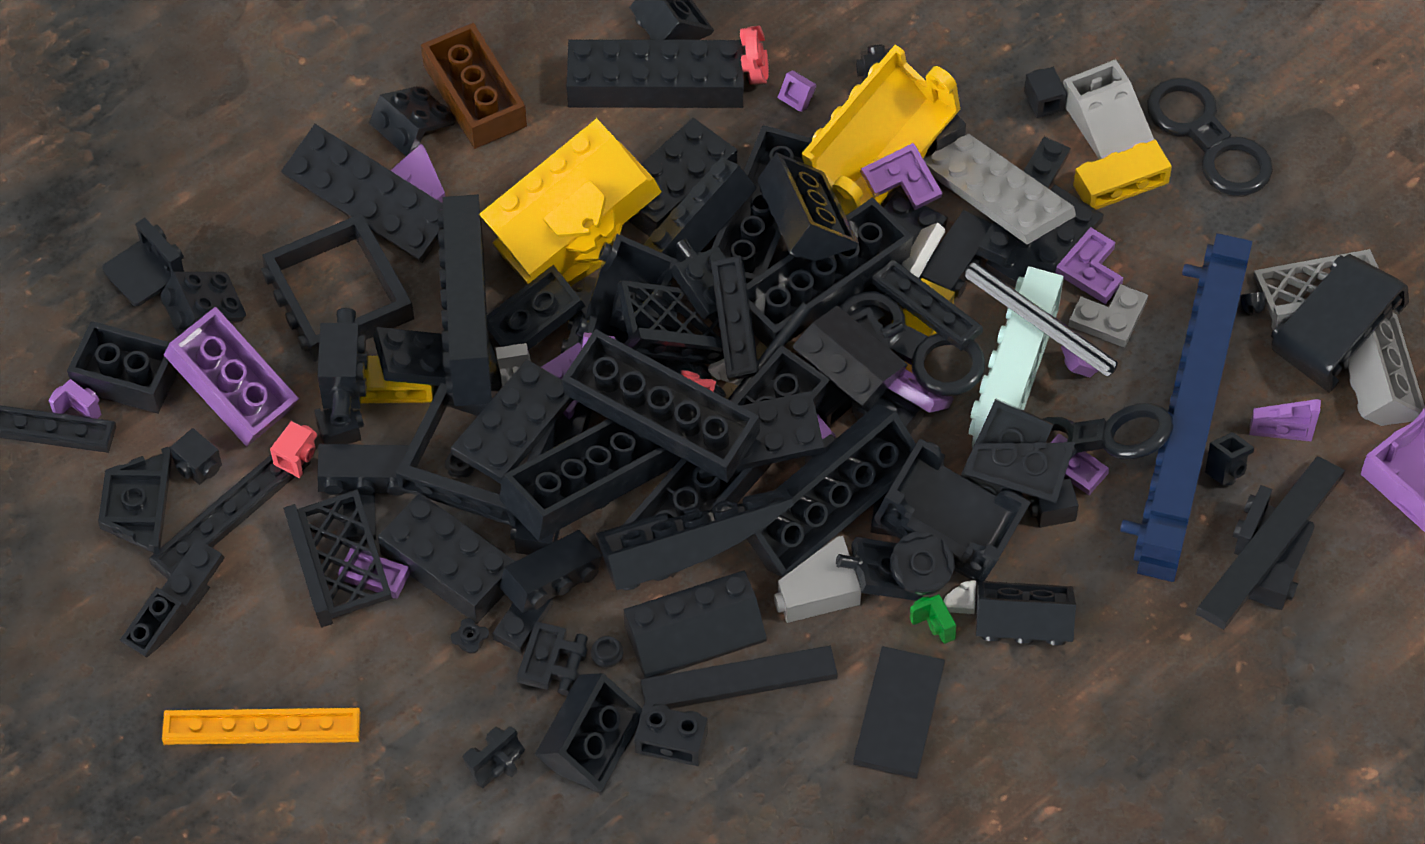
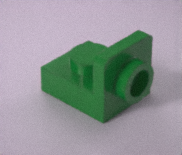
M940 594L933 597H922L910 607V621L912 625L927 620L933 635H939L943 644L955 640L956 623Z

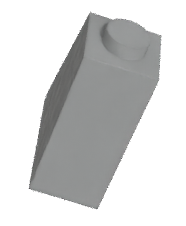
M843 536L836 537L778 580V593L774 594V602L778 613H784L786 623L860 605L861 589L854 569L836 567L838 554L850 556Z

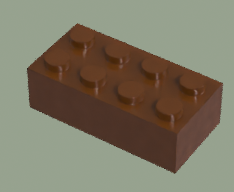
M474 22L421 44L423 66L474 149L527 127L525 104Z

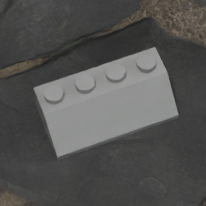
M1393 313L1389 320L1384 319L1348 360V369L1351 376L1350 384L1356 392L1358 411L1364 419L1380 426L1413 422L1425 408L1397 314Z

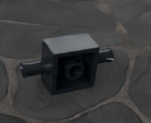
M351 308L337 310V323L320 324L318 360L320 394L323 409H332L331 421L337 425L349 424L351 422V409H361V397L367 396V379L364 378L365 370H368L365 335H360L359 325L355 323L356 311Z

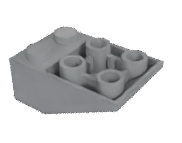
M1116 59L1064 79L1063 87L1067 93L1065 108L1099 160L1106 158V156L1113 152L1119 153L1132 148L1138 143H1147L1154 140L1132 84Z

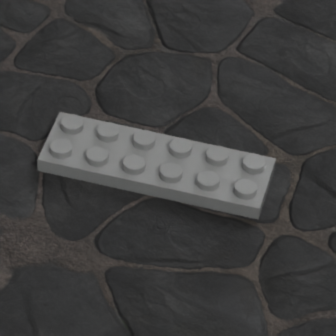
M970 134L958 138L955 142L923 159L936 180L1025 244L1031 243L1076 216L1073 205Z

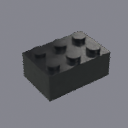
M91 321L67 369L69 379L83 389H91L99 398L159 414L178 370L164 356L170 342Z

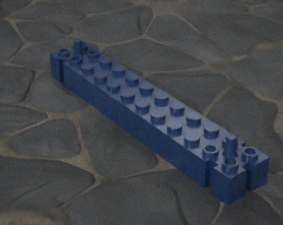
M1216 233L1214 245H1207L1203 267L1184 264L1182 275L1197 278L1199 283L1168 413L1172 417L1173 430L1170 438L1158 451L1142 524L1123 520L1120 529L1121 532L1138 536L1133 558L1134 561L1139 562L1137 574L1171 582L1175 581L1253 241Z

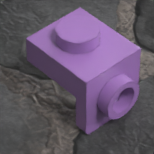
M71 379L63 386L56 388L49 398L53 413L63 414L70 407H73L84 417L98 419L102 415L98 405V396L91 389H83Z

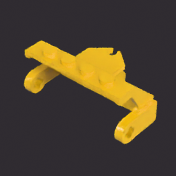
M894 45L880 63H875L871 67L868 77L862 84H858L852 89L849 99L844 105L838 106L834 110L826 126L819 128L815 132L812 142L802 153L804 164L825 173L845 216L872 197L881 204L893 190L891 189L874 197L860 173L861 168L912 143L915 144L922 158H924L929 146L960 110L956 81L947 71L938 66L932 67L927 73L925 80L906 62L904 50Z
M596 118L479 215L498 237L492 242L493 246L526 284H529L552 265L562 275L575 263L602 261L598 257L604 243L610 244L616 234L620 235L622 225L662 193L650 173Z

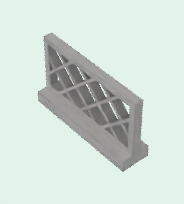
M1370 249L1347 253L1378 268ZM1340 255L1254 270L1256 284L1260 292L1265 293V304L1272 318V330L1279 323H1286L1306 300L1303 299L1304 295L1307 292L1312 293L1317 288V286L1312 285L1315 280L1320 279L1323 281L1328 275L1323 272V269L1331 267ZM1303 272L1311 277L1305 282L1293 276L1296 273ZM1276 278L1282 282L1277 288L1266 283L1264 279ZM1287 284L1301 289V291L1296 296L1284 291V288ZM1279 297L1291 303L1276 306L1274 302Z

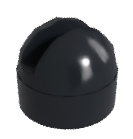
M1264 292L1240 295L1242 308L1249 315L1253 314V309H1255L1257 314L1264 309Z

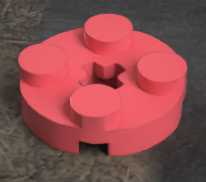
M758 25L740 29L741 43L746 49V55L741 56L743 72H747L750 85L766 84V80L769 77L767 50H764L762 43L759 42L765 41L762 28Z

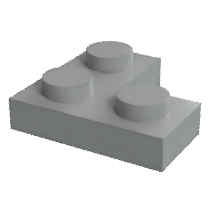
M1120 284L1109 307L1080 297L1069 319L1068 326L1125 348L1147 303L1148 294Z

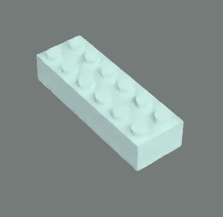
M1028 266L1025 277L1019 276L1015 290L1056 318L1064 276ZM1010 308L1007 309L1006 319H1008L1006 326H1001L997 343L999 345L997 351H992L988 368L990 370L988 376L984 375L979 390V393H981L979 401L975 400L970 418L972 421L968 434L973 435L972 448L996 398L1021 410L1025 409L1050 337Z

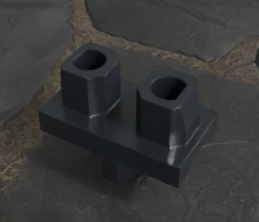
M509 726L505 731L494 727L487 733L485 738L488 746L482 751L477 748H470L463 754V760L467 768L470 770L476 784L482 789L494 778H498L503 772L510 777L517 774L518 770L514 763L525 752V748L520 743L517 736L518 733L513 727Z

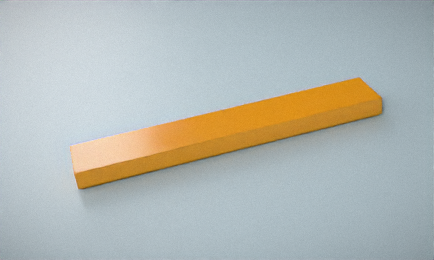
M360 708L164 710L162 741L164 745L359 742L361 712Z

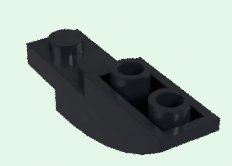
M196 539L162 589L156 587L120 641L146 658L156 651L182 625L208 592L210 587L207 583L225 559L223 554Z

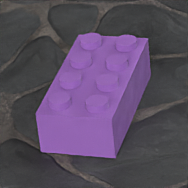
M214 307L170 342L164 356L246 447L288 414L299 399L217 307Z

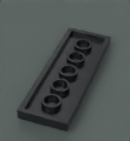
M317 124L313 125L281 170L286 177L349 217L362 213L371 231L422 263L439 240L438 229H444V227L439 228L437 210L443 209V203Z

